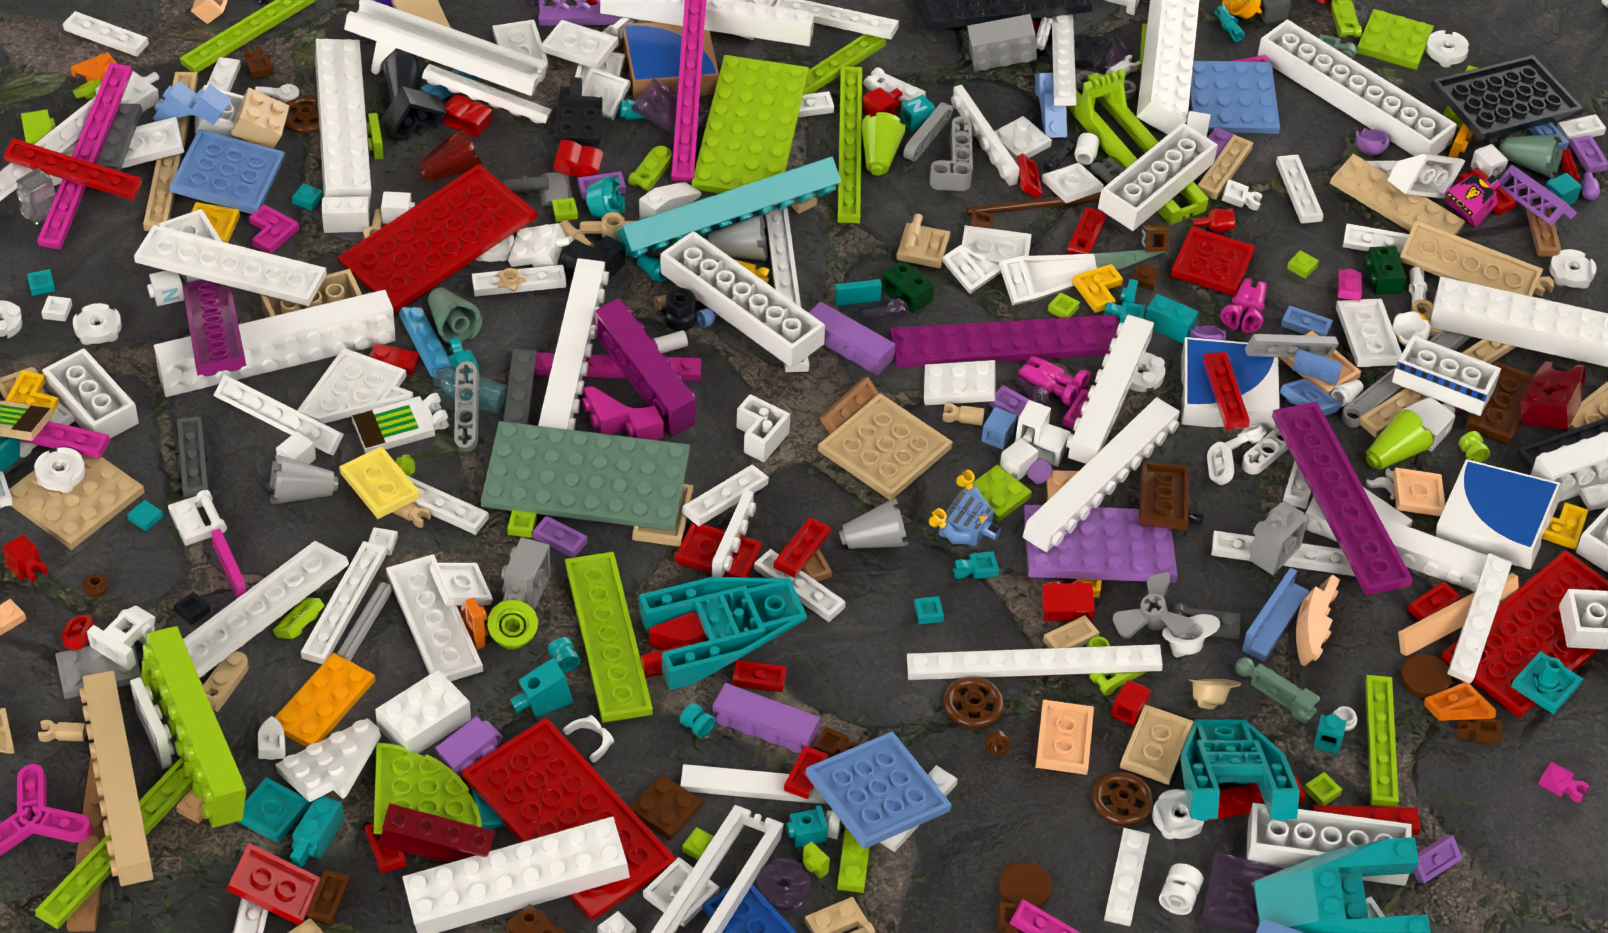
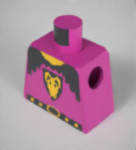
M1471 175L1444 192L1446 203L1472 227L1476 228L1497 205V197L1494 190L1501 183L1494 175H1491L1484 182L1478 176Z

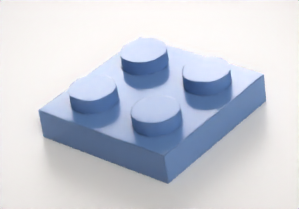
M1306 378L1284 384L1279 391L1293 405L1317 402L1324 416L1338 412L1342 405Z

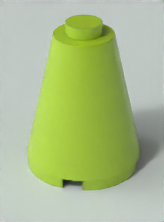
M879 112L873 117L867 115L862 121L866 168L871 174L876 176L888 172L905 134V124L902 125L900 118L893 114Z
M1409 409L1401 410L1366 451L1367 463L1372 468L1381 470L1428 450L1433 445L1430 430L1423 429L1421 423L1424 421L1416 413Z

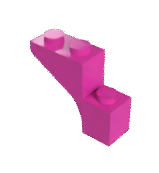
M589 386L584 388V398L581 399L583 410L590 414L591 425L594 429L597 428L600 434L609 435L626 430L627 435L633 438L649 440L663 438L664 422L655 405L646 408H631L621 404L595 387Z

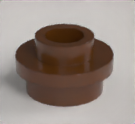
M101 574L90 575L83 581L84 592L92 598L102 597L109 587L107 578Z
M1001 731L991 732L984 743L986 751L992 755L1005 754L1011 746L1009 737Z

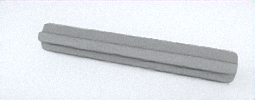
M381 582L339 649V656L351 661L392 593V586L390 584Z

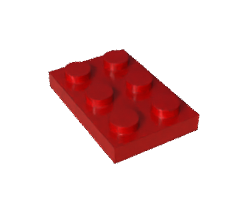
M693 522L675 555V563L712 574V561L726 531L705 524L698 526ZM740 536L741 542L738 552H733L730 570H725L722 577L748 578L762 549V542Z
M248 843L226 890L290 922L300 925L304 920L321 878Z

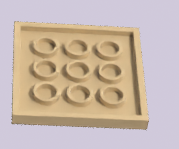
M880 393L819 443L818 451L891 500L952 449L953 442Z
M81 455L86 469L85 476L68 493L53 491L40 486L37 483L35 470L9 489L12 497V505L10 506L73 550L145 493L143 485L103 457L98 459ZM61 467L60 469H55V470H56V471H63V470H64V467Z

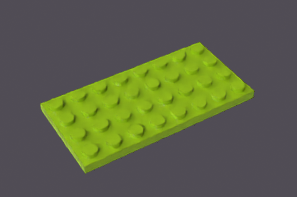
M724 55L694 172V179L692 180V187L701 191L723 193L786 172L808 79L809 67Z

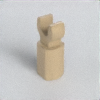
M945 403L942 421H959V423L982 426L984 409L968 406L956 407L952 403Z
M413 503L392 512L408 521L412 520L414 525L419 528L424 526L421 517L429 520L431 518V511L424 507L417 508Z
M42 720L40 723L42 730L48 731L38 732L39 741L49 742L57 739L58 741L85 742L87 735L86 723L58 722V724H54L50 720Z

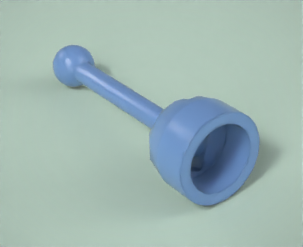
M708 308L696 312V319L701 328L711 326L716 316H718L717 313Z

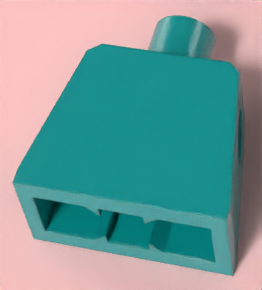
M554 658L519 680L522 693L510 699L516 713L530 707L536 717L573 703L566 677Z

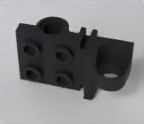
M571 77L570 87L560 86L555 142L560 144L561 140H569L581 145H600L603 97L582 96V78Z

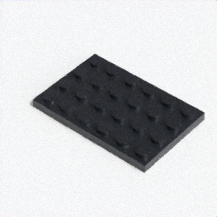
M1534 55L1433 79L1431 83L1434 91L1480 141L1581 115L1583 107Z

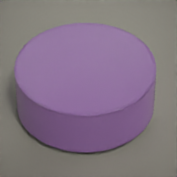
M1038 460L1030 466L1028 477L1035 484H1041L1051 476L1052 467L1046 460Z

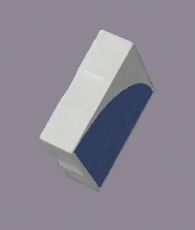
M1185 337L1181 355V381L1183 384L1181 424L1225 427L1203 363V356L1208 353L1227 352L1250 419L1249 427L1262 424V427L1267 432H1272L1277 427L1272 418L1273 410L1279 409L1278 357L1247 356L1245 347L1248 343Z
M1466 459L1437 523L1436 537L1485 555L1491 553L1512 562V565L1531 570L1541 546L1542 535L1547 527H1549L1558 505L1561 483Z

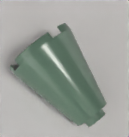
M1558 134L1507 137L1505 141L1502 140L1499 151L1509 161L1546 177L1553 178L1552 172L1557 173L1561 162L1563 149H1559V142L1563 143V137Z
M437 288L430 293L428 303L438 333L446 343L450 344L449 339L458 337L461 344H463L462 341L468 338L471 340L477 335L482 325V317L474 304L445 288Z

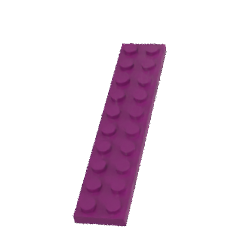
M203 279L182 283L197 376H213L219 371L228 370L233 372L247 366L231 286Z
M1116 315L898 327L890 328L891 342L895 343L894 359L896 368L995 360V362L1029 360L1031 356L1040 359L1105 356L1106 353H1111L1109 348L1112 339L1118 337L1116 333L1119 322Z
M1313 402L1273 410L1272 418L1364 594L1370 595L1411 586L1413 579L1318 403Z

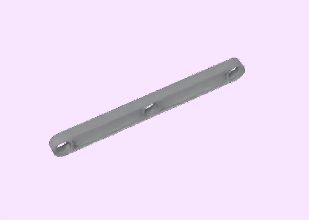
M1443 330L1429 341L1451 350H1456L1472 336ZM1396 367L1344 407L1341 417L1344 425L1352 428L1360 426L1358 423L1361 416L1405 389L1392 382ZM1354 413L1359 418L1353 419L1348 417L1347 414Z

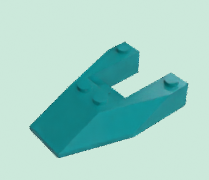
M709 577L639 595V615L646 632H649V628L695 611L708 639L705 642L662 652V673L669 690L699 682L807 619V615L790 578Z
M1194 720L1181 753L1186 803L1191 819L1198 821L1218 819L1220 795L1218 784L1223 782H1235L1237 784L1257 782L1270 819L1277 821L1297 819L1300 790L1287 758L1281 750L1247 720Z
M1415 837L1384 839L1329 851L1254 881L1259 924L1262 920H1270L1303 933H1431L1428 914L1368 917L1362 877L1413 874L1419 864Z

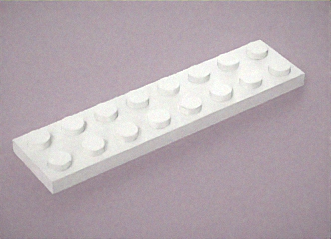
M153 225L134 255L135 263L306 306L310 305L327 275L325 267Z
M314 541L185 637L183 641L199 678L204 676L218 663L225 660L226 657L238 648L242 647L255 635L262 632L276 619L283 616L284 613L300 603L313 591L320 588L321 585L334 575H337L349 565L347 557Z

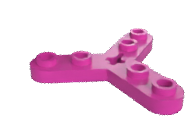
M29 764L18 772L17 812L0 823V856L32 834L70 842H82L92 834L93 827L87 816L47 807L46 775L40 765ZM32 811H33L34 814H35V816L33 817V820H32V821H29V820L31 819Z

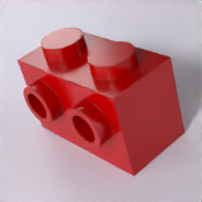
M1053 581L1043 584L1041 592L1043 622L1074 621L1084 615L1089 620H1093L1095 611L1093 583L1075 581L1069 584H1061L1060 582Z

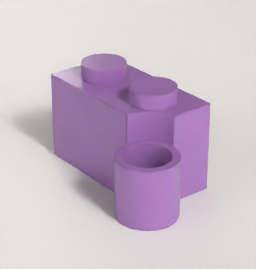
M476 716L435 747L442 763L452 769L460 778H463L462 770L494 751L495 747L501 742L502 735L489 721L482 722Z

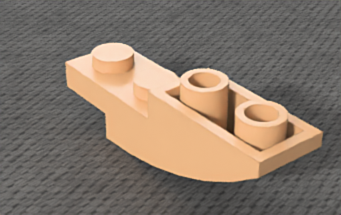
M1331 575L1319 588L1315 586L1304 597L1300 606L1296 626V643L1300 664L1304 667L1311 660L1316 661L1323 652L1321 645L1331 634L1329 627L1333 620L1327 617L1331 610L1328 606L1339 592L1336 588L1340 581L1334 575Z

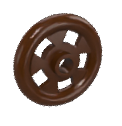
M298 96L285 103L289 105L284 125L286 128L303 134L320 131L319 121L311 123L315 119L319 120V113L316 110L318 109L317 96ZM292 109H295V110H296V111H295V114H292V113H289V112H290ZM297 119L298 121H300V122H302V123H301V124H297V123H294V121Z
M966 677L953 682L947 688L943 697V705L947 715L959 725L968 728H983L993 724L1000 718L1004 710V698L1001 691L990 681L979 677ZM966 688L968 691L961 696L958 691ZM981 688L987 691V696L984 697L983 693L978 690ZM960 702L962 710H956L954 704ZM987 703L994 705L992 711L985 710ZM969 714H980V718H970Z
M1114 772L1103 776L1097 781L1092 790V803L1098 814L1105 820L1117 825L1128 826L1140 823L1150 815L1154 806V796L1149 785L1140 777L1127 772ZM1113 783L1118 784L1119 787H1116L1113 790H1110V788L1108 787L1110 784ZM1131 784L1138 789V791L1134 793V791L1128 788L1127 786ZM1110 797L1111 804L1105 805L1102 798ZM1136 800L1144 802L1141 809L1134 806ZM1117 809L1128 810V815L1117 814Z

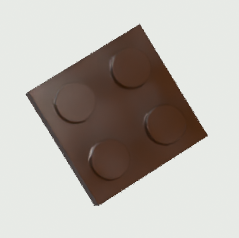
M661 774L629 808L646 826L671 841L703 807V800Z

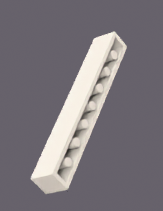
M1127 315L1125 322L1119 323L1116 333L1118 337L1112 339L1109 348L1111 353H1106L1102 367L1104 369L1098 370L1095 379L1097 384L1096 386L1092 385L1089 391L1088 398L1090 400L1089 402L1085 401L1082 406V418L1077 417L1073 429L1075 433H1070L1066 444V447L1070 448L1068 458L1087 464L1104 448L1151 340L1154 322Z
M1313 496L1305 514L1308 519L1305 530L1337 542ZM1379 516L1406 567L1475 592L1487 555Z

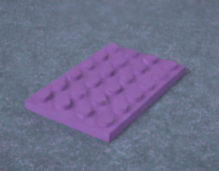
M1024 505L1025 527L1027 520L1043 505ZM1093 507L1084 521L1080 520L1073 532L1070 534L1067 532L1061 543L1057 547L1053 546L1048 552L1043 551L1026 540L1028 577L1147 582L1152 575L1167 572L1170 574V582L1176 583L1177 568L1172 529L1138 524L1139 509Z

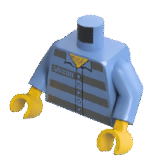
M971 470L964 471L963 475L957 477L956 480L957 485L966 487V490H961L946 513L943 509L938 508L932 512L933 516L929 519L931 526H939V535L947 538L952 544L976 546L983 536L996 540L1001 532V527L992 523L994 510L984 499L977 486L972 485L975 476Z

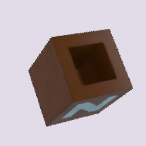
M1163 222L1141 224V247L1146 252L1168 251L1169 229Z

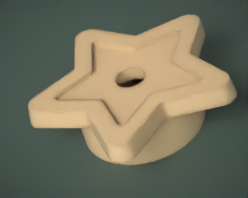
M507 268L502 272H498L500 281L497 283L498 288L507 287L515 292L517 285L526 282V278L519 276L517 269Z

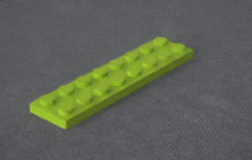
M614 552L565 559V568L602 723L653 715V707Z

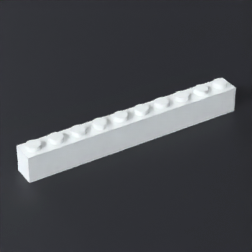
M600 0V13L683 26L685 0ZM706 0L704 30L810 46L815 13L735 0Z
M577 259L538 426L575 430L576 419L573 416L574 413L578 414L580 399H578V394H583L584 381H582V377L587 376L588 362H586L587 357L591 358L593 345L590 342L591 339L596 337L594 325L595 310L601 308L599 303L604 302L605 290L603 285H607L609 279V272L605 271V262Z
M1156 397L1027 520L1023 538L1045 552H1048L1053 546L1057 547L1067 532L1069 534L1072 533L1080 520L1084 521L1089 515L1090 510L1093 507L1097 508L1101 504L1106 494L1111 495L1119 482L1123 483L1128 477L1129 472L1132 469L1135 471L1139 467L1143 458H1149L1157 445L1161 446L1169 433L1173 434L1179 426L1177 420L1180 411Z

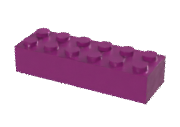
M618 298L595 310L596 338L648 407L655 405L664 422V429L670 437L695 425V414L697 413L695 401H697L694 391L685 386L681 374L678 371L675 372L671 367L668 357L660 353L656 341L647 336L643 324L635 320L630 307L627 304L624 305Z

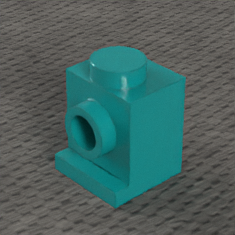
M1321 714L1313 749L1338 755L1347 721L1342 720L1335 714L1328 716ZM1322 735L1336 738L1335 743L1321 740Z
M821 805L816 806V809L790 814V821L786 823L788 837L793 838L796 848L806 846L811 841L814 844L827 842L828 825Z

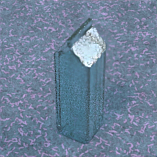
M452 366L439 369L433 368V385L438 386L441 395L455 400L456 368ZM469 372L464 373L466 383H470L468 381ZM479 376V408L498 414L506 402L507 386ZM464 391L461 394V399H471L473 391Z

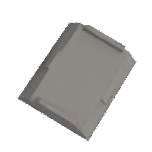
M558 172L541 175H548L549 189L539 190L542 206H552V200L572 198L568 175Z

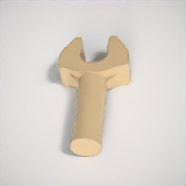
M375 209L372 226L363 228L364 239L381 229V209Z
M1550 276L1540 277L1534 294L1542 297L1545 291L1543 287L1552 293L1554 287L1552 278Z

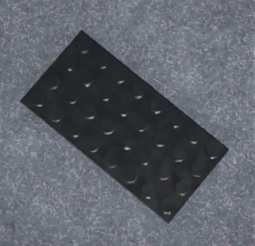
M914 0L928 30L970 26L1031 14V18L1034 19L1092 12L1090 0Z

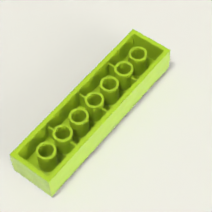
M177 626L149 632L146 635V644L143 645L145 660L142 661V668L146 676L149 675L151 678V691L154 696H158L162 716L166 715L171 736L174 735L176 739L175 747L179 757L183 756L186 776L191 777L193 780V793L196 798L200 797L202 815L204 819H209L212 828L241 821L244 817L246 787Z

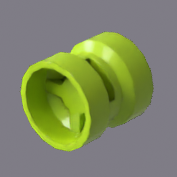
M1469 432L1459 440V446L1463 452H1466L1467 460L1482 463L1490 456V450L1486 444H1483V438L1479 432Z

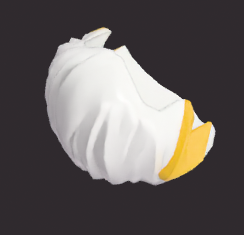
M1411 311L1397 314L1392 328L1398 344L1406 347L1413 335L1428 340L1431 325L1423 314Z

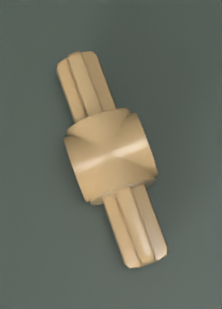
M610 212L602 217V221L580 222V230L584 234H602V238L609 236L618 241L615 232L623 225L635 221H624V217L621 214Z

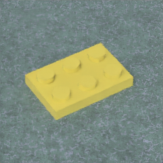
M382 446L339 466L341 475L377 519L420 499V491Z

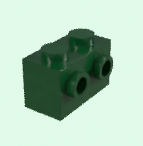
M1396 246L1369 247L1368 255L1364 257V268L1369 272V284L1373 286L1375 295L1402 294L1406 276Z
M904 261L883 273L882 290L911 313H916L933 301L935 285Z

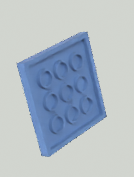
M1193 61L1189 97L1190 107L1193 112L1211 115L1207 133H1212L1214 128L1218 127L1230 133L1279 134L1280 123L1271 62Z
M199 129L170 185V192L253 214L258 212L259 208L263 205L283 163L285 152Z
M893 731L806 768L805 772L808 779L863 849L950 812L952 806Z

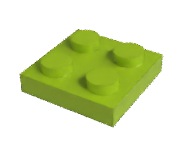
M999 465L994 466L972 483V485L977 486L984 499L994 510L993 519L997 522H1000L1032 496L1030 489Z

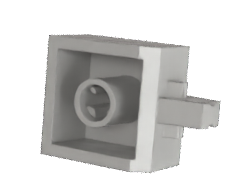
M1286 501L1272 508L1267 519L1264 522L1260 521L1254 528L1253 533L1255 537L1249 547L1251 549L1249 560L1274 575L1301 547L1308 522L1305 514Z
M521 537L518 545L513 546L510 553V562L508 565H504L501 573V579H504L502 588L503 601L520 600L528 604L532 609H536L550 578L549 544Z

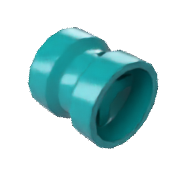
M560 637L549 644V654L551 658L556 660L563 673L577 668L580 659L578 654L573 651L574 646L570 638Z
M694 702L682 712L680 723L686 728H691L697 737L703 738L713 729L716 718L710 713L703 712V708Z

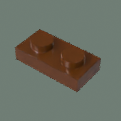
M324 870L306 912V918H311L314 922L333 926L350 886L351 876Z

